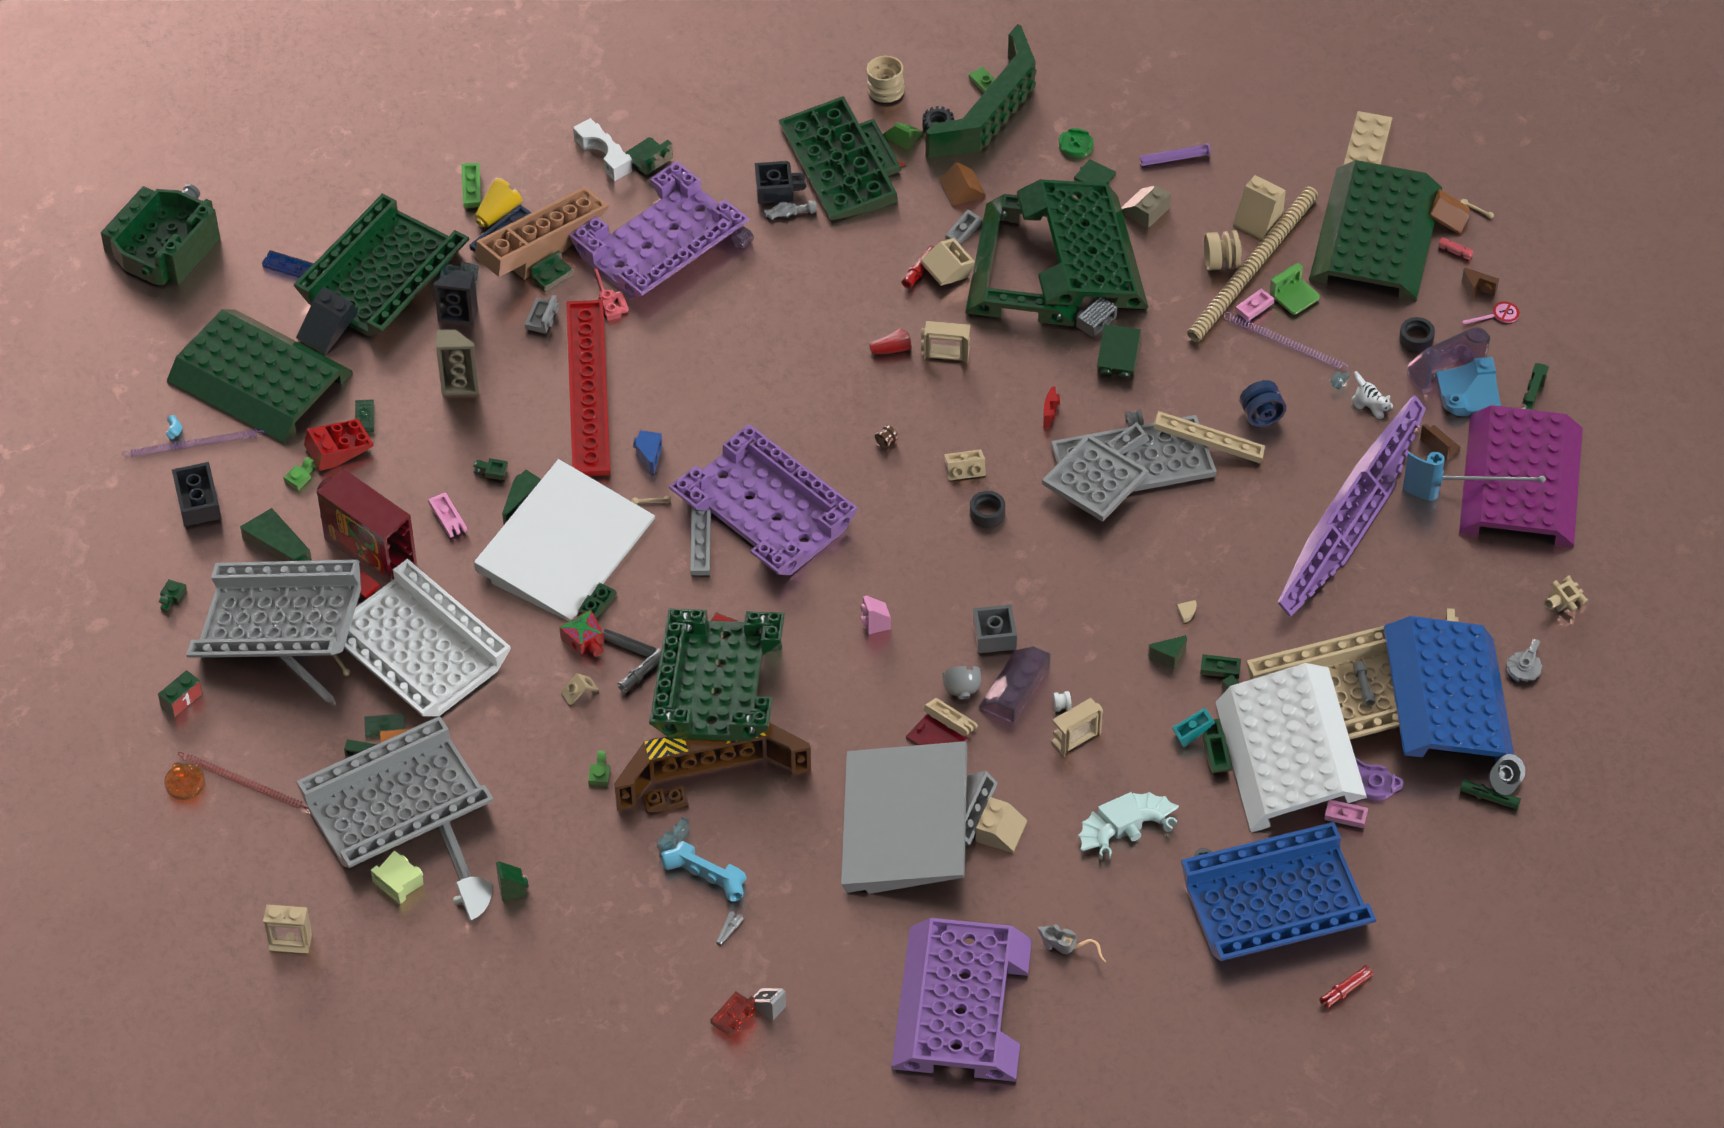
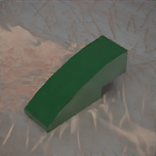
M1220 718L1213 719L1215 723L1201 734L1209 767L1212 773L1232 771Z

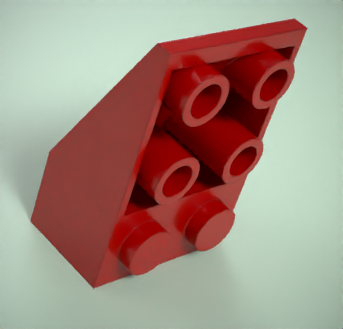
M353 419L307 429L304 446L320 471L343 464L372 448L373 442L359 419Z

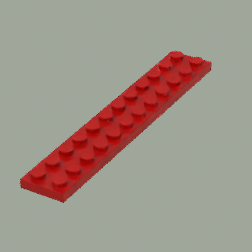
M603 299L566 301L572 467L587 476L611 475Z

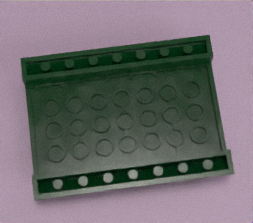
M1354 160L1336 168L1309 281L1327 284L1329 275L1400 288V298L1417 301L1435 220L1429 215L1437 191L1439 189L1442 190V187L1427 173Z
M382 193L294 283V287L310 306L323 287L352 302L358 314L348 326L367 336L381 333L470 239L456 230L448 236L400 212L397 207V200Z
M222 309L175 357L167 383L261 431V433L264 431L263 434L285 445L296 433L295 422L334 381L342 385L353 372L351 369L237 310Z

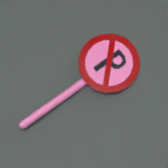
M1503 301L1493 306V314L1464 320L1462 324L1494 317L1500 322L1512 323L1519 318L1520 312L1513 303Z

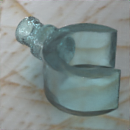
M1337 371L1329 382L1333 383L1332 386L1340 390L1347 378L1350 377V374L1348 372L1342 374Z

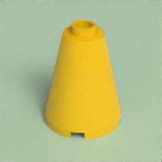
M501 178L493 180L475 214V222L480 227L491 226L523 201L515 188L512 191L508 187L510 184Z

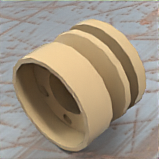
M879 56L868 63L866 71L869 96L875 101L884 103L899 99L905 90L902 62L892 56Z
M1231 230L1230 237L1228 231H1223L1222 240H1220L1218 232L1204 234V257L1208 271L1221 270L1222 261H1224L1227 269H1230L1231 265L1234 268H1240L1242 248L1237 230Z

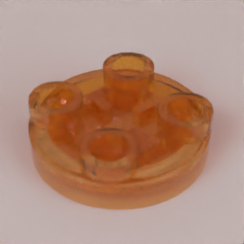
M176 762L167 772L164 784L170 796L186 800L197 796L203 790L205 778L200 766Z

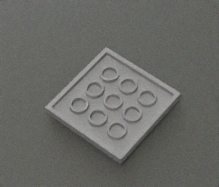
M1087 434L1042 480V485L1103 522L1148 476V470Z

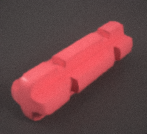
M1441 238L1439 241V248L1447 249V251L1458 256L1463 255L1465 259L1470 260L1473 255V250L1470 248L1465 249L1463 245L1453 241L1449 242L1446 238Z

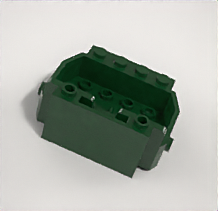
M142 186L101 231L104 251L113 255L125 271L155 285H164L167 281L179 285L219 241L220 233L216 211L211 200L205 199L201 201L179 190L156 189L154 191Z

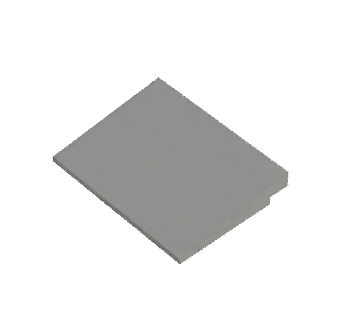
M966 741L847 751L841 885L847 893L866 890L868 894L964 878L967 783Z

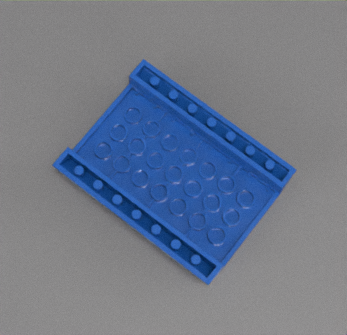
M1408 616L1386 624L1384 626V633L1404 755L1423 757L1428 748L1495 756L1496 762L1506 754L1514 755L1494 639L1486 628L1478 624Z
M1334 822L1181 860L1186 890L1214 957L1223 961L1376 922L1370 904H1364L1340 849L1341 836Z

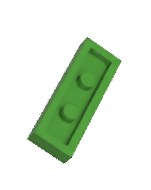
M479 163L461 164L463 207H479L481 204Z

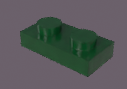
M1202 654L1200 674L1227 678L1233 675L1236 679H1239L1241 659Z

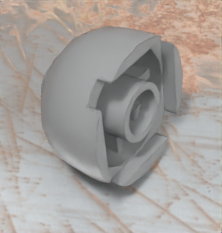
M959 666L947 669L946 674L942 672V681L945 689L949 694L958 696V699L970 698V695L980 688V668L972 666L973 670H967V666Z

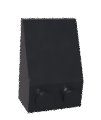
M323 287L313 300L296 339L326 356L358 314L354 304Z

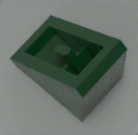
M1186 635L1149 644V659L1175 669L1186 651Z

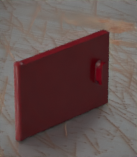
M926 714L906 735V739L915 745L968 741L967 737L948 728L929 714Z

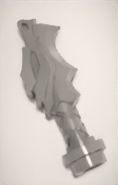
M810 200L806 205L798 206L795 203L780 202L771 210H764V215L773 221L776 217L788 218L789 215H796L800 212L808 211L810 214H814V212H817L816 202Z

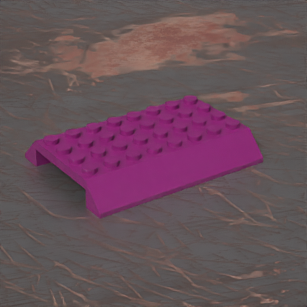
M1490 405L1471 414L1464 476H1544L1546 481L1540 483L1539 481L1464 480L1459 533L1478 535L1479 527L1483 526L1555 535L1554 545L1574 547L1583 428L1571 417L1563 413Z

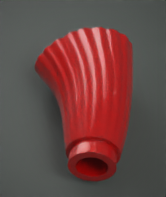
M900 328L882 339L869 343L871 354H892L912 349L909 333Z

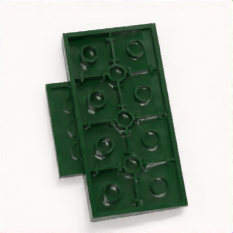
M844 96L779 119L781 128L830 220L866 213L898 202L897 192L888 177L901 172L897 159L875 119L873 118L859 124Z

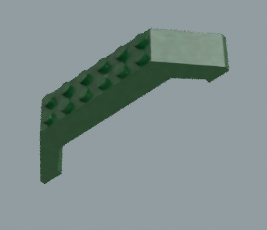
M1017 24L1008 34V59L1011 62L963 119L941 123L934 122L926 131L925 157L936 158L981 151L984 146L989 144L992 136L998 133L1002 124L1008 121L1009 116L1015 113L1018 105L1025 101L1027 94L1034 90L1037 72L1035 69L1036 61L1021 25Z

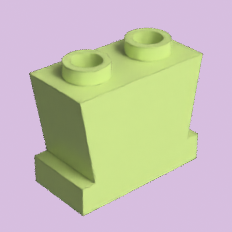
M393 851L380 867L376 865L371 869L372 881L399 904L406 900V895L424 885L421 869L411 865L404 855H399L396 851Z

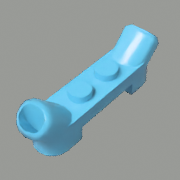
M683 841L678 842L674 849L662 852V863L666 870L683 867L693 875H699L708 882L723 887L727 900L733 902L743 897L742 885L747 877L739 868L729 864L726 869H723L695 855V847Z

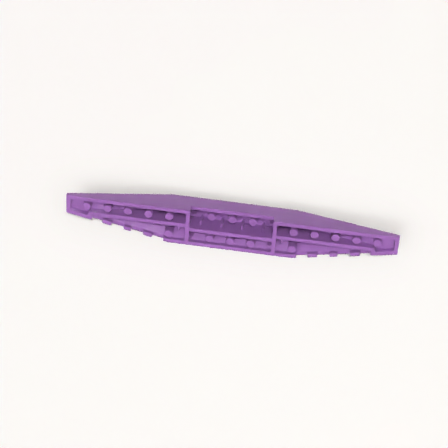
M1416 395L1410 398L1359 460L1307 539L1277 602L1288 616H1292L1305 603L1304 601L1311 597L1315 590L1325 583L1327 578L1333 576L1337 572L1336 570L1346 563L1396 486V477L1402 471L1403 459L1408 455L1409 451L1407 449L1415 438V429L1419 428L1426 410Z

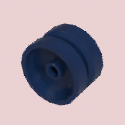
M1262 380L1249 385L1242 391L1239 398L1249 423L1255 427L1269 426L1281 419L1286 412L1287 406L1276 383L1270 380Z

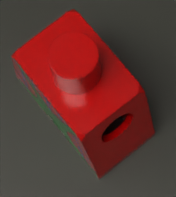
M591 610L559 627L560 638L579 655L583 656L591 652L593 656L597 657L602 654L603 648L601 646L604 644L603 631Z

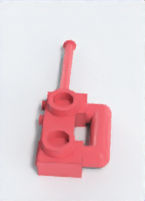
M594 269L601 288L598 300L603 299V310L607 321L622 318L621 314L629 311L623 292L614 293L613 289H604L599 269ZM617 299H618V302H619L620 307H619V306H616V304H614V302H615Z

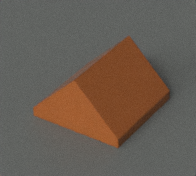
M956 162L939 180L952 206L986 197L973 169Z

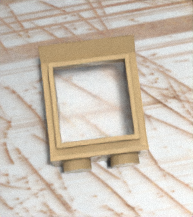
M926 321L925 328L921 330V339H924L921 341V351H924V359L929 357L963 360L968 364L970 325Z
M1089 698L1052 720L1058 729L1053 732L1055 738L1051 740V743L1063 757H1065L1067 750L1073 749L1097 735V733L1101 734L1103 709L1100 704L1095 703L1092 698Z
M266 905L263 923L265 924L268 938V951L309 954L312 930L307 907Z

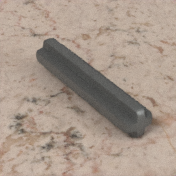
M605 629L603 632L604 640L649 657L656 651V648L615 631Z

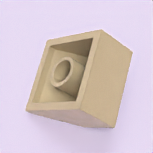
M990 797L976 827V842L1014 853L1027 820L1008 802Z

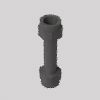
M1357 662L1353 665L1355 676L1359 678L1363 692L1362 702L1365 706H1372L1376 701L1374 692L1370 691L1366 678V665L1364 662Z

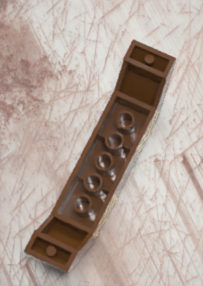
M770 722L769 729L750 742L670 739L668 736L658 739L653 738L643 742L614 783L616 808L621 810L637 806L636 801L647 787L654 782L766 759L791 770L792 774L810 771L811 747L808 742Z

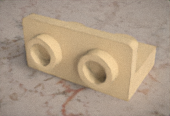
M981 449L944 454L949 480L986 475L985 457Z

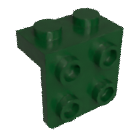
M648 137L626 151L625 154L630 155L633 161L632 164L645 175H648L673 158V147L669 140L659 144L653 138Z

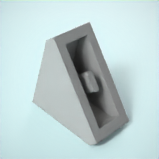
M761 988L748 1003L771 1020H774L786 1007V991L783 988Z

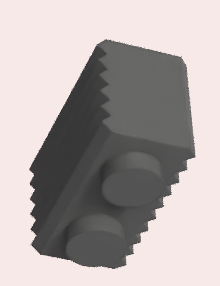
M1103 297L1092 300L1084 311L1080 310L1078 312L1076 327L1094 338L1102 331L1104 324H1109L1116 319L1117 306L1113 303L1111 304V302Z

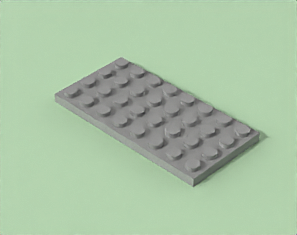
M1196 415L1181 417L1182 419L1199 424ZM1154 423L1140 425L1150 441L1122 454L1148 470V476L1132 492L1215 477L1217 473L1208 446L1153 429ZM1129 427L1089 435L1106 444ZM1086 435L1051 441V447L1057 464Z

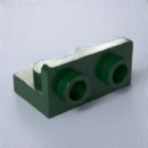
M559 250L548 255V257L540 262L535 263L530 268L531 279L545 292L574 274L573 269L562 259V254Z

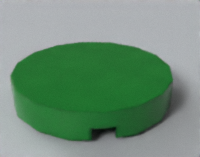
M1071 128L1067 132L1061 133L1058 145L1061 153L1071 158H1081L1091 153L1094 141L1093 137L1086 130Z

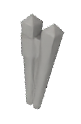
M734 911L729 912L716 941L717 944L722 945L730 934L737 929L744 920L743 914L736 916Z

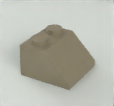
M1157 185L1143 188L1121 208L1122 212L1132 220L1149 228L1170 208L1171 193Z

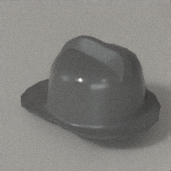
M1506 754L1502 756L1490 771L1489 780L1491 786L1501 795H1510L1525 777V766L1516 755Z

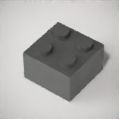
M1012 605L973 608V628L978 653L1017 649V632Z

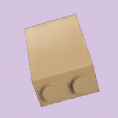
M1254 175L1244 188L1233 226L1263 240L1283 216L1286 190Z

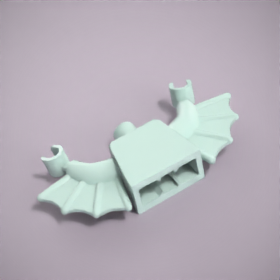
M1130 792L1098 806V814L1092 811L1090 817L1082 822L1083 829L1078 834L1082 842L1080 850L1084 851L1100 846V859L1103 858V852H1107L1110 859L1112 851L1109 848V839L1113 835L1118 839L1128 835L1131 841H1136L1141 837L1139 830L1142 828V822L1145 821L1162 823L1164 830L1170 832L1173 829L1172 826L1177 825V820L1174 817L1165 819V816L1178 809L1179 805L1168 801L1166 796H1155L1151 792L1145 794H1132Z

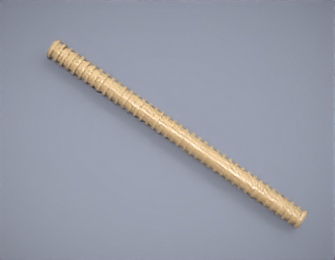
M1306 187L1267 236L1264 237L1229 282L1226 283L1214 300L1188 329L1187 335L1192 341L1200 342L1318 198V192L1314 188Z

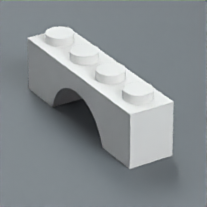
M590 118L573 127L574 140L584 150L597 149L606 154L604 157V171L614 181L632 172L633 161L630 155L625 154L620 145L616 144L610 135L601 129L598 123H595Z

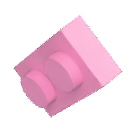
M1261 288L1237 305L1235 312L1245 320L1250 321L1274 303V298Z
M1329 800L1324 820L1364 828L1368 808Z

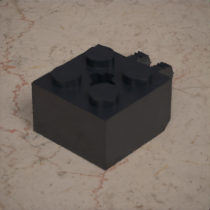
M788 161L754 163L758 204L792 202L793 191H802L807 187L804 181L806 179L804 173H791V165Z

